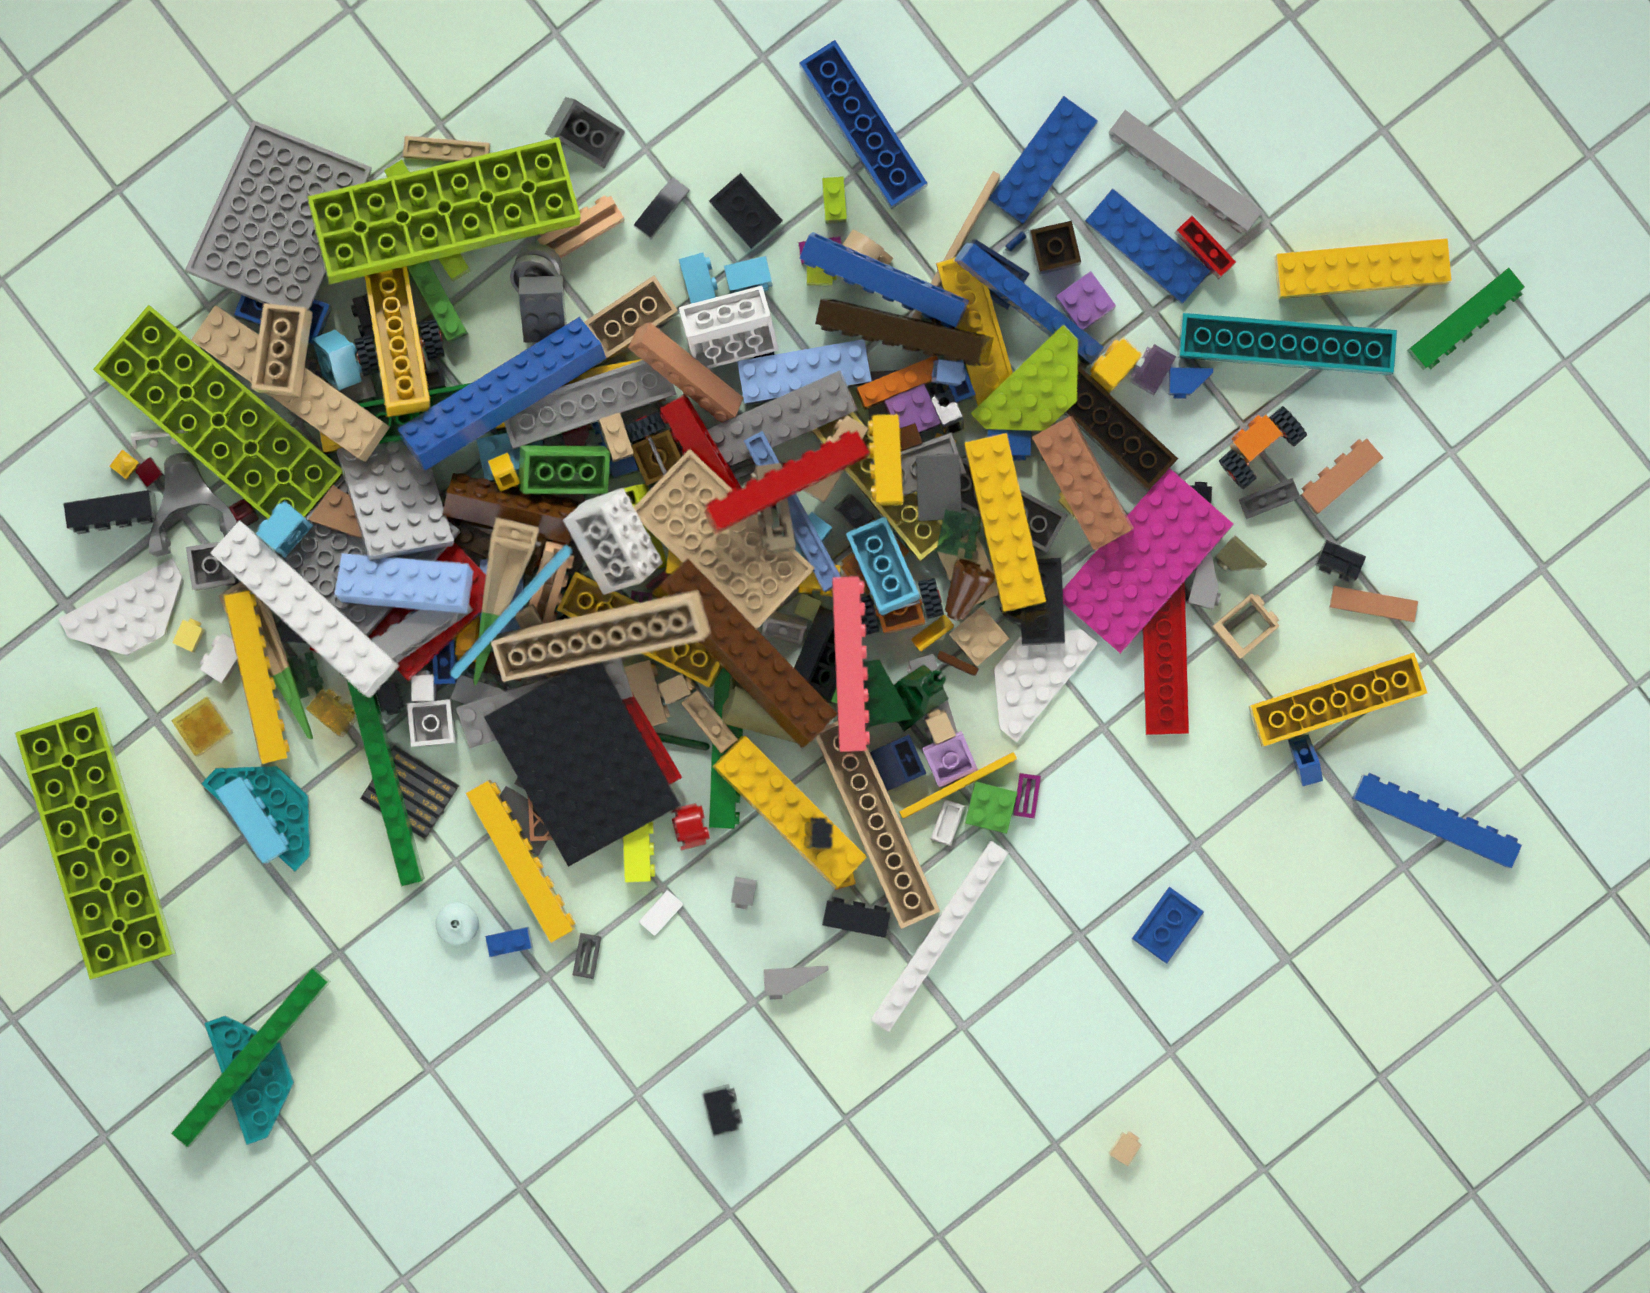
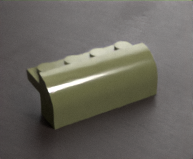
M731 677L729 697L723 705L722 723L796 743L755 699Z

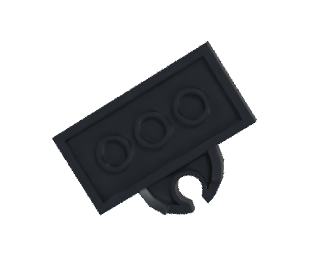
M1061 558L1036 559L1046 602L1003 612L1002 607H999L1006 620L1013 624L1021 625L1022 646L1065 644Z

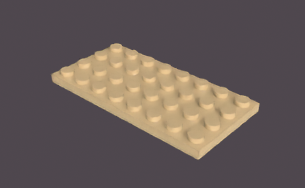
M689 449L634 507V510L639 516L641 523L682 562L689 558L741 614L758 629L815 568L795 549L791 552L767 555L766 549L762 547L761 536H764L763 528H759L758 514L715 534L704 514V510L709 501L715 498L719 500L725 498V494L732 489Z

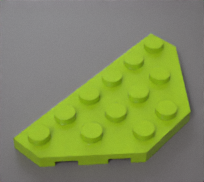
M1063 324L972 411L971 415L985 429L1044 431L1049 428L1077 401L1079 340Z

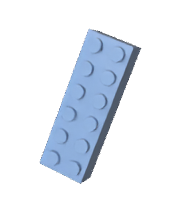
M862 339L737 361L746 406L770 402L840 370L848 388L872 382L866 343Z
M342 554L335 596L341 603L467 613L473 571L468 564L388 557L369 560L368 556Z

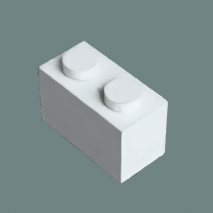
M222 633L221 636L217 635L211 646L214 648L210 654L206 653L202 658L200 670L220 683L225 684L238 662L232 638Z
M419 671L417 675L411 678L412 701H437V685L434 684V675L430 671Z

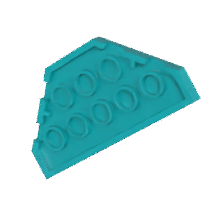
M278 766L215 768L201 784L223 804L216 790L239 777H243L244 780L248 778L254 787V790H252L256 798L260 797L266 806L264 811L268 816L271 814L278 825L275 828L279 834L283 832L289 841V844H287L289 850L278 857L296 872L310 857L309 795Z
M226 1015L204 1023L221 1073L225 1071L258 1032ZM281 1042L277 1044L231 1099L247 1145L269 1137L294 1084Z

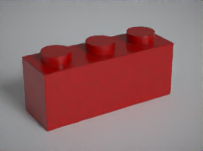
M1193 215L1176 230L1175 234L1218 279L1235 265L1236 261Z

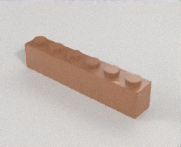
M649 322L636 329L629 345V349L636 356L643 359L670 383L674 384L685 395L698 403L700 407L713 415L716 420L723 423L736 417L743 400L739 393L652 323Z

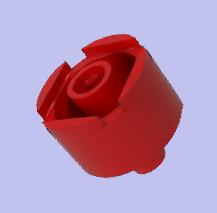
M696 803L670 811L675 813L672 823L677 842L682 841L683 846L679 847L681 851L706 845V840L710 839L708 828L703 827L702 819L705 816L702 806H697Z

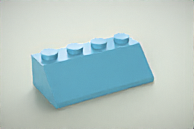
M239 777L217 789L216 793L262 864L269 863L289 850L287 846L289 841L283 832L279 834L275 828L278 825L271 814L268 816L264 811L266 806L260 797L256 798L252 790H254V787L248 778L244 780L243 777Z

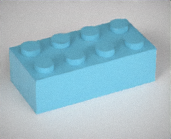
M886 516L846 533L881 616L921 599Z

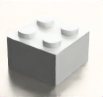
M452 700L407 704L411 747L456 743Z

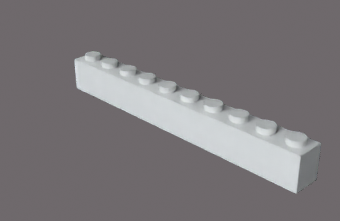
M992 841L988 843L872 1016L871 1020L888 1032L891 1030L1009 852Z

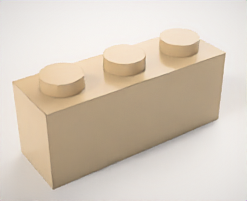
M650 660L624 667L632 693L651 725L654 727L668 723L667 718L670 717L668 706L662 704L661 697L663 695L655 680V676H658L655 663L651 664Z

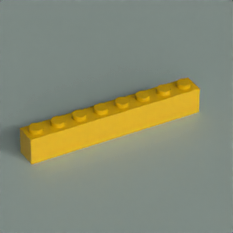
M248 589L222 595L260 762L264 764L285 759L290 749L287 739L283 740L282 736L285 727L283 719H279L277 711L280 710L278 698H274L272 692L276 687L273 677L269 678L267 670L271 669L269 657H264L263 648H266L264 636L259 635L258 627H261L259 614L255 615L253 606H257L254 593L250 594Z
M488 780L467 792L466 795L548 940L552 943L575 929L573 925L576 922L571 913L567 914L563 908L565 903L560 894L556 895L552 889L554 883L550 876L544 875L542 871L544 866L538 856L534 857L530 851L533 849L531 842L528 838L524 839L520 831L523 829L518 820L515 819L513 821L509 814L512 810L506 800L502 801L500 798L501 790L496 782L492 783L491 780Z

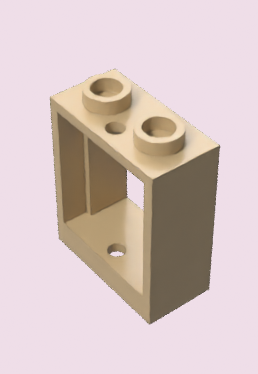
M1252 593L1211 627L1238 660L1279 627L1277 623L1279 621L1278 617L1272 611L1268 613L1263 607L1265 602L1258 594L1255 596ZM1250 602L1270 627L1243 649L1223 624Z

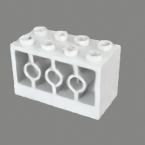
M762 286L679 307L691 356L708 369L779 350Z
M623 488L584 501L563 520L603 595L643 582L663 563Z

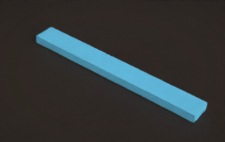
M567 544L559 550L451 668L450 675L457 679L571 555L572 549Z

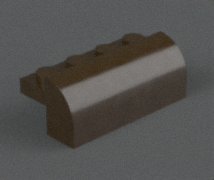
M461 519L460 534L453 543L488 558L490 538L494 527ZM537 536L534 550L523 572L524 574L532 575L539 558H542L546 541L553 542V540Z

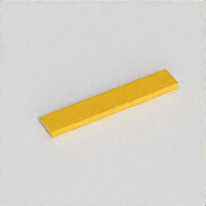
M1012 752L899 811L902 818H906L1015 761L1017 757Z

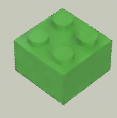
M975 781L965 824L1007 834L1017 792Z

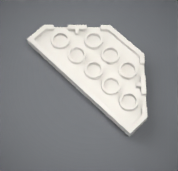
M170 559L58 619L68 638L129 655L165 636L183 576L174 559Z
M1082 629L1065 631V644L1022 646L1021 635L994 668L1000 730L1017 742L1098 642Z

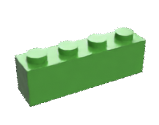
M429 261L407 266L449 344L467 335L466 328Z

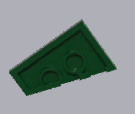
M880 659L863 662V667H867V680H863V687L868 689V702H865L866 710L869 712V726L912 719Z

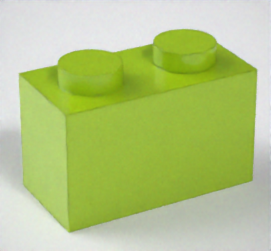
M844 176L822 178L825 224L847 222Z

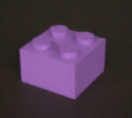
M1091 271L1059 293L1055 298L1068 318L1083 331L1116 307Z
M925 384L884 400L888 415H899V428L916 423L919 434L941 424Z

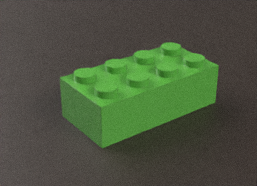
M520 446V484H518V488L523 494H607L610 451L605 446Z

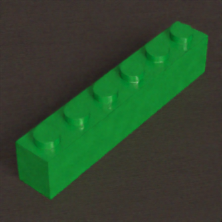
M1507 268L1407 351L1423 370L1427 367L1431 370L1440 363L1438 358L1445 353L1448 356L1457 349L1455 346L1457 342L1462 340L1464 343L1473 336L1471 331L1478 326L1481 329L1489 323L1488 317L1495 313L1497 316L1505 310L1506 306L1504 304L1510 299L1514 302L1523 295L1521 290L1525 286L1512 270Z

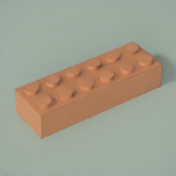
M1073 416L1067 417L1032 437L1094 550L1134 529Z

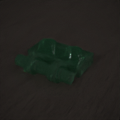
M945 509L936 552L957 556L960 548L965 550L963 558L972 560L973 552H976L977 545H975L977 534L981 531V517L973 516L970 524L965 522V513ZM963 529L969 531L967 543L961 541Z
M312 651L304 653L306 661L300 663L298 655L287 658L300 699L310 697L308 690L310 687H314L316 694L324 692L322 685L324 681L319 675L317 669L319 664L317 659L314 658ZM309 668L312 680H305L303 669Z

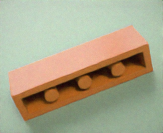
M932 356L857 387L856 392L864 410L919 385L931 383L933 362L938 360L937 356Z

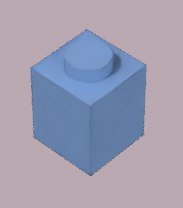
M940 359L933 362L931 382L953 386L960 385L966 375V369L963 368L964 364Z

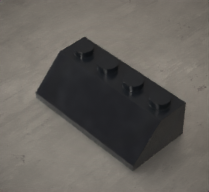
M819 606L794 669L826 702L831 704L837 688L834 611Z

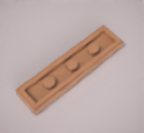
M1333 586L1329 607L1415 622L1418 601Z

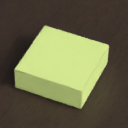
M802 594L794 614L813 621L822 601Z

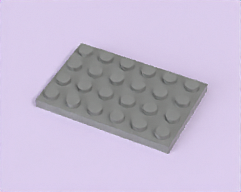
M403 441L378 444L366 462L357 458L345 448L337 449L338 459L369 560L453 546V537L447 518L443 515L444 508L431 467L424 471Z

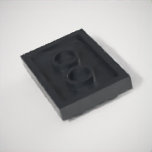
M741 173L709 200V203L750 249L754 248L783 222L781 217Z

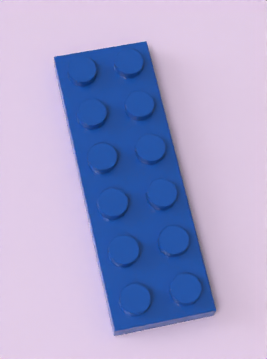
M1063 96L992 193L989 201L1021 224H1024L1097 124L1098 120Z
M1113 188L1085 220L1090 227L1181 304L1185 302L1210 272L1208 268Z

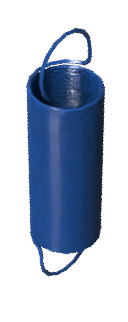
M1021 231L1006 244V249L1011 252L1027 237L1025 232Z

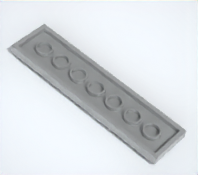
M644 360L560 387L506 420L504 424L512 448L516 449L520 446L597 422L601 418L623 413L677 394L672 383Z
M840 370L707 430L730 467L752 457L744 440L763 431L771 448L858 409Z
M621 658L601 661L622 700L632 697V690ZM558 675L456 707L469 748L496 740L484 718L485 715Z

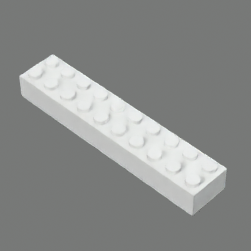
M241 521L211 551L214 557L364 695L370 698L399 666Z

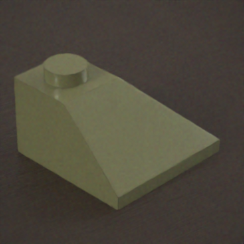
M1236 535L1215 556L1218 560L1216 564L1224 571L1227 569L1230 571L1261 570L1267 565L1263 559Z

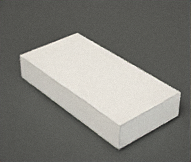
M944 799L931 839L951 846L965 806Z

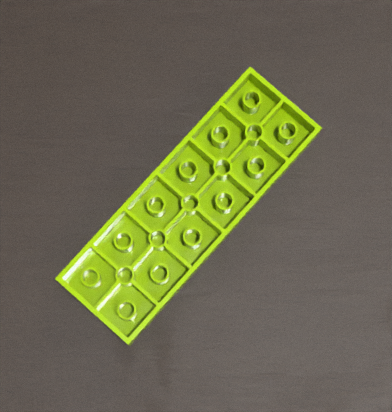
M559 137L307 196L329 284L580 225L581 220Z
M150 305L143 310L93 368L97 374L267 519L273 515L274 508L284 501L303 517H306L332 485L343 475L342 469ZM178 430H184V431H186V432H188V433H174V432H180V431H178Z
M95 707L14 732L89 979H96L176 954L102 709Z

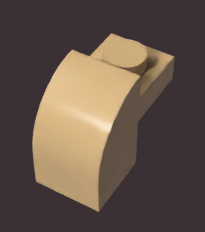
M854 229L842 244L887 265L893 260V257L885 252L884 248Z

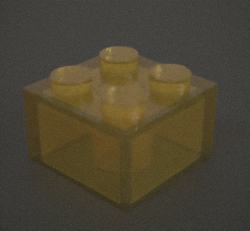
M321 689L307 706L306 710L335 734L344 737L357 721L354 707L349 703L343 704L339 700L342 697L332 689H328V691Z
M205 697L171 720L194 756L197 757L234 733L211 697Z

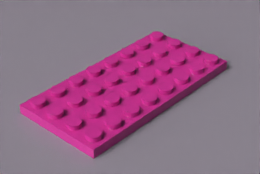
M1170 468L1127 515L1134 529L1098 548L1063 588V604L1120 654L1234 525Z

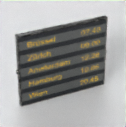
M393 745L391 753L412 832L426 840L440 816L444 814L446 806L460 785L398 746ZM372 779L360 799L381 812Z

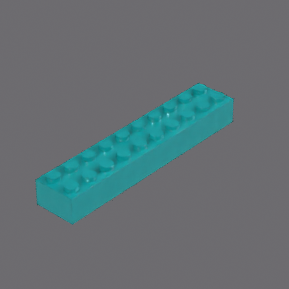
M1183 313L1180 323L1178 358L1392 375L1395 365L1397 330Z

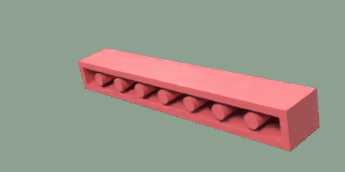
M858 576L832 577L840 752L866 750V745H870L869 732H865V723H869V712L864 710V702H868V689L863 687V680H867V667H863L862 659H866V646H862V637H866L865 624H861V616H865L864 603H860V594H864L863 581H859Z

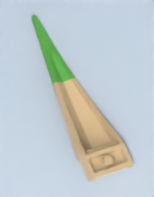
M496 518L490 538L479 638L510 605L534 550L538 527ZM491 642L476 657L474 685H477L491 651Z
M242 581L219 595L225 612L226 609L222 595L247 589L250 591V594L253 593ZM254 593L257 606H253L255 615L259 614L261 627H258L259 635L264 636L266 648H263L264 657H269L271 669H267L268 673L273 677L274 683L288 703L307 738L313 739L270 607Z

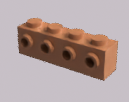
M1367 438L1363 442L1359 439L1351 445L1352 451L1349 454L1345 455L1342 453L1334 460L1336 465L1331 469L1328 467L1323 469L1318 474L1320 478L1315 483L1309 481L1301 488L1304 491L1300 495L1301 498L1316 515L1384 458Z

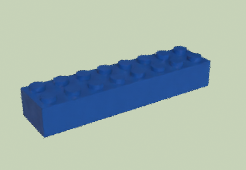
M836 40L799 62L800 69L890 209H893L927 187V181Z

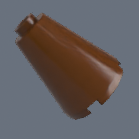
M960 558L959 561L958 559L955 561L945 611L948 613L947 616L949 618L959 621V619H964L996 578L990 570L986 569L984 572L980 569V564Z

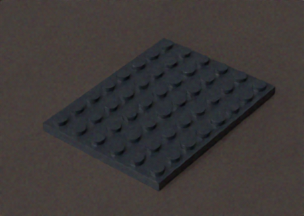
M601 661L573 667L484 716L568 867L681 806L679 799Z

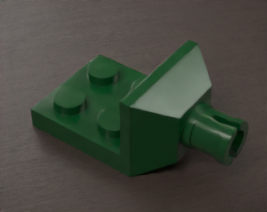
M923 664L894 684L912 718L897 722L904 732L927 713L948 700V696L942 686L946 682V677L944 675L939 679V676L943 674L942 671H931Z

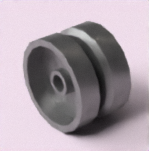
M529 244L523 247L517 254L511 269L510 280L512 286L519 293V277L560 276L562 271L561 258L555 250L546 245Z

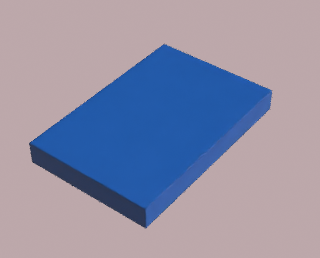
M1169 886L1131 939L1167 964L1204 911Z

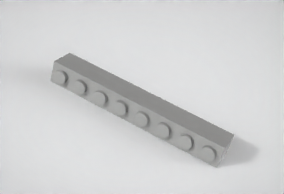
M1124 110L1110 129L1111 140L1118 145L1124 144L1129 148L1127 151L1136 158L1142 157L1146 160L1145 164L1152 170L1157 168L1163 173L1162 177L1170 183L1176 182L1180 185L1179 189L1186 195H1194L1198 198L1196 201L1204 208L1209 206L1215 211L1213 214L1222 221L1228 220L1232 223L1231 227L1238 233L1243 231L1246 234L1263 212L1254 203L1128 111Z

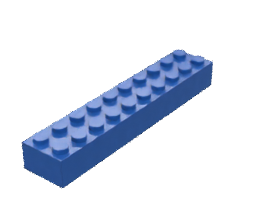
M578 317L398 428L405 446L424 471L607 359L602 344L584 321Z

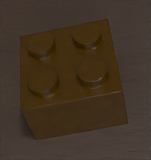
M1072 220L1029 231L1039 275L1081 264Z

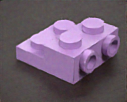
M962 731L955 733L956 736L941 743H932L922 748L938 787L951 785L955 780L961 777L964 778L978 770Z

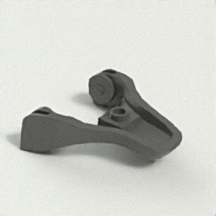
M177 453L165 460L164 495L151 528L149 553L156 557L170 554L171 541L168 539L166 531H163L166 520L178 510L182 511L200 505H209L222 512L220 531L225 537L237 522L229 507L207 486L192 455Z

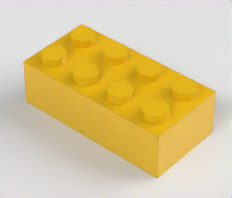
M1124 338L1120 341L1116 339L1108 347L1104 356L1101 355L1093 364L1090 370L1092 373L1091 377L1110 394L1138 363L1142 354Z
M899 415L872 416L873 421H868L869 437L873 436L874 443H869L870 458L875 460V464H870L871 479L876 481V486H871L872 501H876L877 506L903 505Z

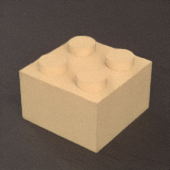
M982 606L949 633L951 639L975 667L980 665L1010 639Z

